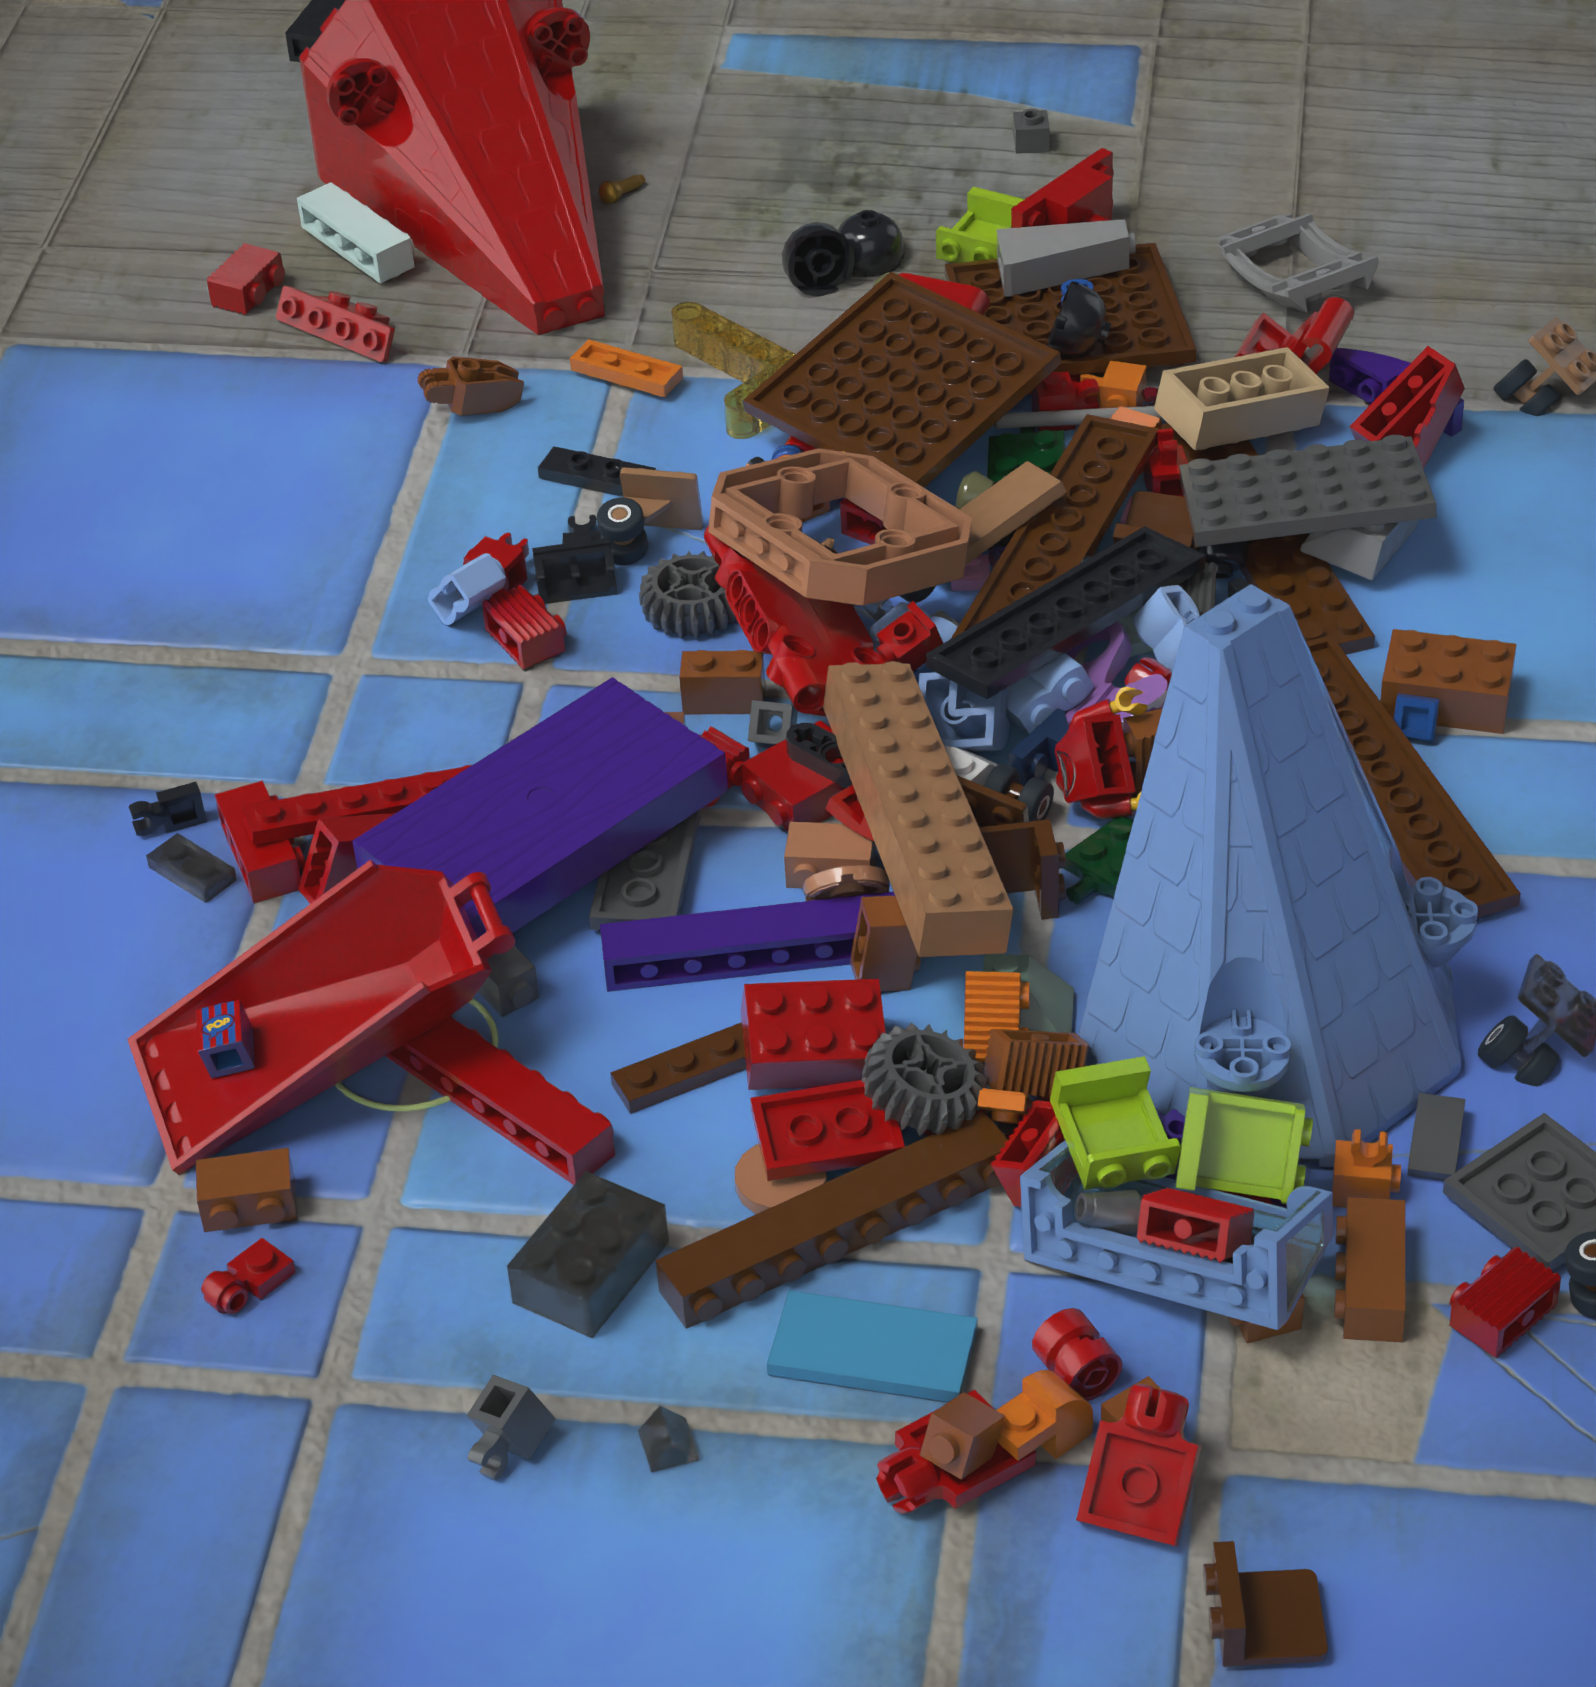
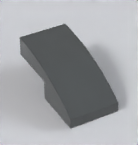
M1419 1093L1408 1163V1176L1445 1180L1456 1172L1466 1099Z

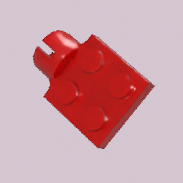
M1133 1385L1129 1391L1123 1417L1118 1422L1100 1420L1076 1518L1077 1521L1178 1547L1202 1447L1188 1442L1184 1437L1183 1429L1189 1408L1187 1398L1164 1389L1160 1393L1159 1389L1148 1385Z
M975 1389L967 1393L994 1409ZM931 1413L895 1431L894 1445L899 1450L878 1462L879 1473L876 1481L887 1503L893 1502L902 1496L907 1497L892 1505L893 1510L898 1513H910L935 1499H943L949 1502L954 1509H957L1035 1466L1036 1451L1033 1450L1018 1461L997 1442L993 1458L961 1480L920 1456Z

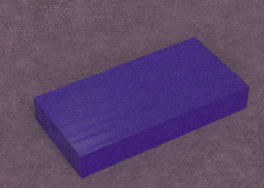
M611 677L354 839L353 847L357 869L371 859L378 865L442 871L454 885L471 873L483 872L491 884L490 895L503 924L508 926L512 933H514L727 792L726 756L724 751L719 750L715 745L701 738L700 735L692 732L688 727ZM473 900L464 905V908L476 936L479 938L487 931Z

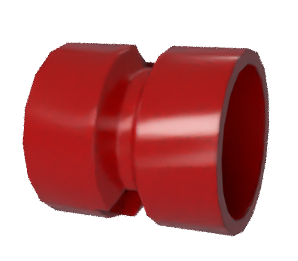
M1063 1309L1053 1314L1041 1324L1032 1339V1350L1047 1369L1055 1372L1087 1401L1102 1395L1111 1388L1122 1371V1360L1104 1337L1099 1338L1098 1330L1080 1309Z

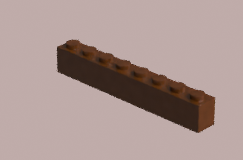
M984 1111L974 1115L972 1120H963L961 1127L958 1129L945 1128V1131L937 1135L934 1133L656 1259L659 1292L686 1329L702 1321L711 1320L719 1313L745 1301H752L771 1289L784 1283L795 1281L810 1271L828 1263L836 1262L849 1253L869 1244H875L884 1237L910 1225H916L925 1218L951 1206L960 1205L968 1198L990 1188L999 1187L1002 1184L990 1162L996 1160L995 1156L1001 1153L1000 1149L1005 1147L1004 1142L1008 1141V1139Z

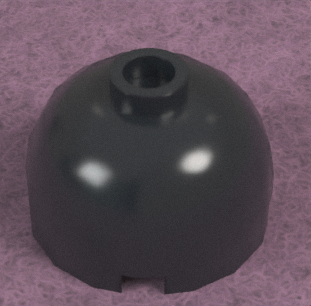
M863 210L847 218L838 228L846 236L854 249L855 264L851 275H854V270L865 271V277L880 276L896 270L900 266V259H904L902 233L895 221L882 213L873 210Z
M814 222L805 224L792 232L783 248L782 264L787 277L795 287L806 295L819 297L832 294L838 290L836 286L841 284L844 279L846 281L849 279L854 268L855 255L851 243L842 232L830 224Z
M1071 281L1061 303L1060 312L1055 319L1047 346L1059 351L1060 356L1074 358L1090 353L1097 342L1104 344L1111 323L1105 321L1107 308L1101 296L1087 286Z

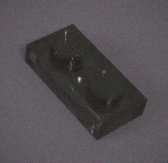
M178 833L146 855L150 869L205 903L237 881L234 867Z

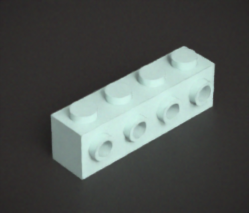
M332 182L297 198L301 227L380 284L389 279L396 278L401 273L415 267L413 259L414 244L410 236L397 229L388 220L377 215L368 206L363 205L348 192L343 191Z

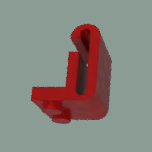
M1328 298L1324 301L1319 312L1315 311L1293 334L1289 333L1263 312L1254 322L1234 357L1288 347L1317 374L1332 358L1354 318V309L1350 303L1342 298Z

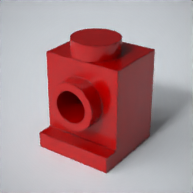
M912 601L907 605L908 611L876 634L881 644L876 649L885 663L899 662L910 664L912 671H915L926 663V653L942 645L943 641L936 625Z

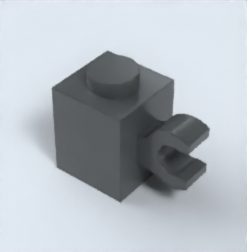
M492 1375L466 1415L483 1433L481 1439L471 1448L467 1459L472 1463L482 1466L479 1471L482 1475L497 1480L506 1469L508 1462L507 1453L510 1452L530 1460L556 1418L529 1387Z

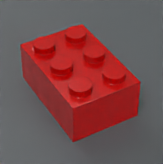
M879 978L744 984L741 1021L748 1090L819 1087L862 1080V1071L869 1049L873 1047V1044L880 1038L882 1033H886Z

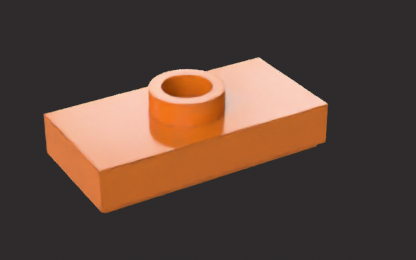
M982 1088V1090H979L977 1106L987 1115H991L993 1122L1018 1124L1019 1119H1023L1022 1116L1028 1114L1027 1109L1033 1107L1031 1104L1033 1101L1025 1093Z

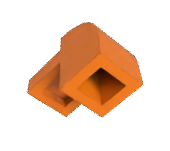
M1050 1370L1037 1371L1023 1378L1022 1392L996 1410L1005 1415L998 1443L1018 1461L1039 1446L1043 1447L1051 1456L1057 1459L1093 1434V1409L1091 1404L1055 1372Z

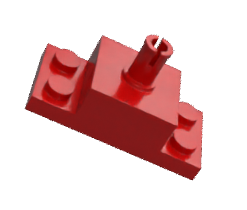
M1104 148L1099 149L1012 207L1011 228L1112 220L1113 152Z

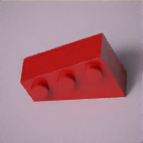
M1427 346L1349 426L1354 438L1369 442L1383 440L1384 437L1389 435L1411 436L1424 470L1465 390L1456 364Z

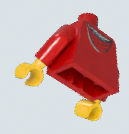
M1123 687L1116 694L1115 701H1111L1108 698L1083 708L1073 715L1066 735L1055 747L1059 769L1056 775V784L1063 791L1064 799L1067 803L1080 802L1081 808L1099 819L1135 815L1141 792L1137 798H1133L1132 794L1136 791L1120 714L1117 715L1116 713L1123 711L1132 715H1142L1147 710V705L1143 703L1131 704L1135 696L1142 694L1143 691L1131 687Z

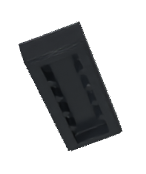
M553 446L538 466V476L544 480L623 496L620 480L622 468H644L648 470H656V468Z

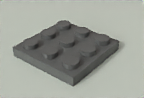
M1543 1113L1444 1180L1443 1193L1511 1248L1519 1246L1522 1252L1527 1251L1530 1257H1535L1537 1262L1544 1264L1545 1268L1550 1267L1554 1271L1566 1262L1565 1249L1574 1237L1585 1232L1596 1231V1152L1546 1113Z

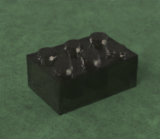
M585 1171L507 1265L512 1303L593 1339L669 1243L665 1204Z

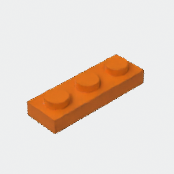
M590 339L570 357L572 371L661 397H666L683 379V368L681 365Z

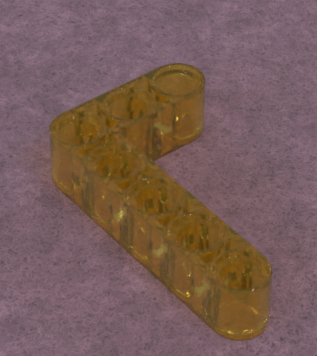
M683 302L675 305L671 311L675 346L743 382L724 397L727 434L736 439H746L755 436L770 426V424L745 412L742 400L796 354L698 303Z

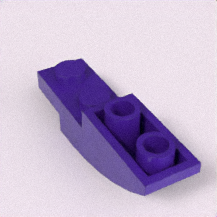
M1337 348L1330 359L1329 381L1372 404L1410 365V362L1374 352ZM1462 398L1459 399L1443 433L1450 437L1462 431L1464 400Z

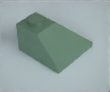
M984 955L983 972L1022 973L1021 982H1030L1029 1009H1021L1020 1027H1029V1031L1072 1033L1074 988L1030 955Z

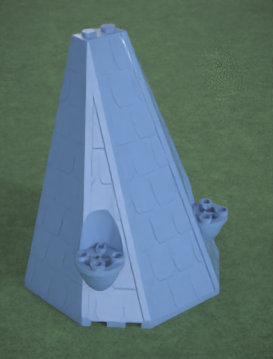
M1252 584L1184 626L1078 1035L1089 1044L1086 1066L1145 1056L1151 1069L1147 1089L1155 1108L1164 1116L1175 1109L1185 1117L1190 1087L1304 1104L1306 1110L1305 1117L1313 1118L1310 1145L1309 1147L1300 1146L1298 1159H1319V1167H1334L1336 1140L1352 1141L1353 1131L1359 1129L1361 1130V1140L1370 1143L1379 1136L1380 1131H1386L1417 1107L1419 1093L1434 1095L1460 1075L1461 1055L1452 993V972L1448 961L1461 947L1472 939L1476 929L1478 907L1458 891L1443 886L1438 879L1433 877L1420 878L1414 886H1407L1399 850L1290 605L1272 597Z

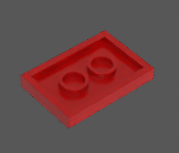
M862 1080L750 1098L751 1113L767 1181L862 1166L905 1147L899 1122L895 1119L885 1122V1111L872 1109V1098L864 1096L865 1083Z

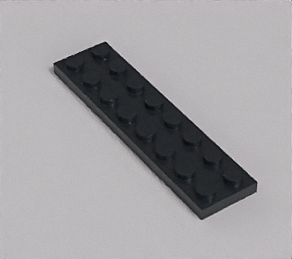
M1144 526L926 653V667L977 695L989 699L1142 607L1160 587L1178 585L1205 569L1206 555Z

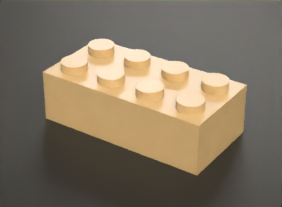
M1288 347L1164 370L1154 409L1194 450H1204L1219 445L1238 443L1244 440L1269 437L1274 434L1319 426L1330 387Z

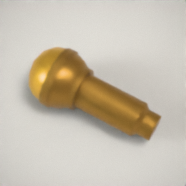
M639 174L620 181H604L598 190L599 197L607 204H615L623 194L635 190L644 184L645 177Z

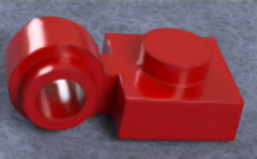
M261 1238L228 1262V1271L221 1272L217 1270L210 1273L203 1281L201 1291L204 1294L205 1302L219 1313L235 1314L245 1306L248 1300V1292L261 1300L296 1273L294 1261L264 1238Z

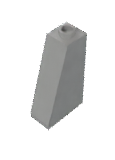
M1125 219L997 229V262L1004 296H1013L1063 284L1072 279H1086L1129 269V254H1135L1136 252L1134 232L1128 233Z

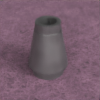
M1136 1190L1080 1193L1075 1204V1217L1078 1222H1084L1101 1229L1132 1237L1134 1234H1137L1141 1199L1143 1196L1139 1195Z

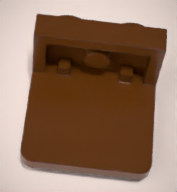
M1146 491L1135 492L1126 523H1116L1113 534L1115 544L1146 526L1196 550L1185 497Z
M1050 819L979 827L1006 893L1034 890L1041 920L1059 918V900L1066 898L1063 874H1059V868L1066 867V857L1063 842H1055Z
M1234 1541L1213 1542L1212 1563L1203 1564L1205 1595L1214 1596L1215 1607H1209V1629L1211 1640L1219 1639L1222 1666L1324 1661L1327 1657L1328 1645L1315 1572L1309 1569L1238 1572Z

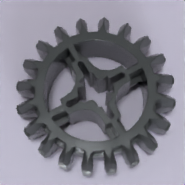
M688 551L687 555L678 556L673 554L672 559H659L658 566L648 567V574L642 576L639 601L642 606V613L645 615V620L652 623L653 629H663L666 636L678 633L680 639L685 635H694L697 639L698 634L706 633L712 636L715 629L725 631L727 623L737 622L727 602L725 589L715 579L720 566L716 563L713 556H706L705 551H702L699 555H691Z
M913 1023L905 1030L895 1026L889 1034L882 1033L880 1038L873 1044V1047L869 1049L862 1071V1082L865 1083L864 1096L872 1098V1109L884 1110L885 1122L895 1119L900 1122L901 1131L909 1126L915 1128L919 1136L926 1130H930L933 1134L936 1133L938 1135L948 1127L958 1129L961 1127L963 1120H972L976 1112L980 1110L977 1106L979 1090L987 1088V1078L983 1072L984 1064L975 1059L976 1050L964 1049L963 1039L952 1040L948 1037L947 1030L942 1034L933 1032L930 1024L924 1030H919Z

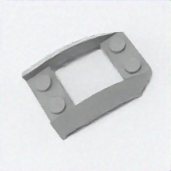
M1309 213L1294 219L1292 214L1276 215L1219 237L1221 254L1246 280L1280 305L1307 312L1306 301L1319 299L1322 297V292L1330 289L1340 290L1354 286L1368 290L1379 265L1378 257L1372 256L1362 260L1361 252L1348 249L1335 242L1316 225L1312 214ZM1290 237L1305 256L1318 267L1282 280L1260 269L1248 257L1257 254V249L1283 245L1287 242V238Z

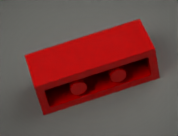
M263 780L214 794L220 825L253 903L299 891L300 872L304 869L305 861L300 847L292 848L291 846L295 844L294 838L253 845L242 821V806L262 801L278 800L277 795L269 796Z

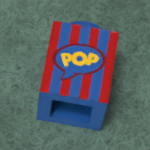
M240 999L197 1009V1048L211 1079L254 1069L253 1026Z

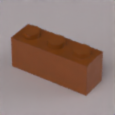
M1347 1197L1346 1216H1337L1335 1245H1345L1344 1253L1336 1252L1335 1281L1344 1282V1289H1335L1334 1318L1343 1319V1339L1402 1342L1405 1321V1200Z

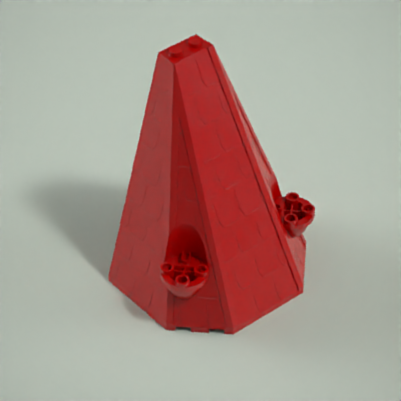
M345 0L339 10L334 8L320 27L322 34L311 49L306 47L299 56L317 174L320 180L326 184L332 182L343 191L348 192L357 201L368 206L377 215L388 220L397 229L407 233L412 239L415 248L537 335L604 317L603 281L576 91L572 75V67L584 64L588 58L587 50L591 36L589 26L582 16L575 10L563 8L562 0Z

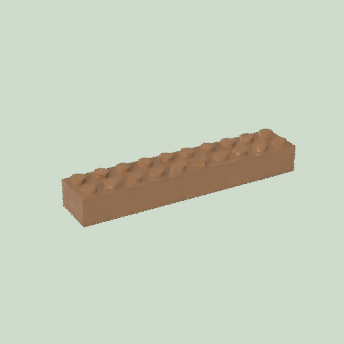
M886 662L885 664L871 665L846 663L844 665L828 666L823 709L832 732L836 736L838 748L918 956L935 957L1006 953L1014 909L910 664Z

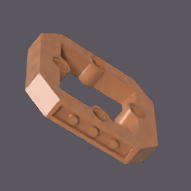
M818 448L720 472L711 497L708 532L806 598L864 606L963 578L968 555L972 517L874 456ZM845 497L883 521V525L887 530H882L876 534L875 544L835 554L804 534L800 519L809 517L812 514L813 505Z

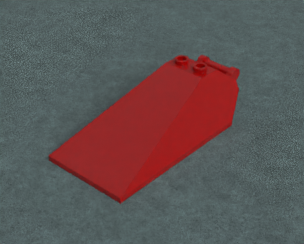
M370 859L129 1037L127 1040L172 1171L180 1175L194 1167L196 1160L207 1159L436 1027L469 1003L492 972L487 959L494 954L508 952L515 944V938L511 929L503 924L490 895L491 884L486 874L483 872L471 873L454 885L442 871L378 865ZM473 900L487 931L479 938H477L464 908V905ZM240 999L253 1026L255 1068L211 1079L198 1053L196 1010Z

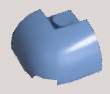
M936 672L919 673V688L944 746L955 747L970 753L999 751L1006 747L1011 730V722L1006 718L1008 687L991 698L985 699Z

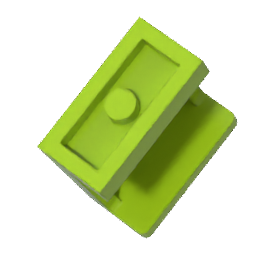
M973 186L967 193V212L952 229L939 226L936 230V259L951 263L997 259V229L1011 228V208L1024 199Z
M1145 1056L1055 1072L1050 1102L1084 1190L1099 1187L1113 1188L1126 1182L1143 1179L1157 1180L1167 1175L1175 1174L1181 1146L1177 1138H1167L1147 1089L1151 1069Z
M1190 1087L1176 1175V1188L1195 1191V1186L1279 1199L1282 1204H1287L1290 1193L1296 1188L1304 1186L1306 1165L1298 1164L1300 1146L1309 1147L1313 1118L1305 1117L1306 1110L1304 1104Z

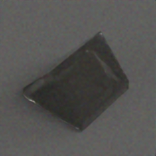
M659 1405L638 1430L650 1471L655 1472L699 1460L686 1418Z

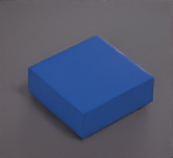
M1398 693L1394 721L1407 739L1434 742L1440 699Z

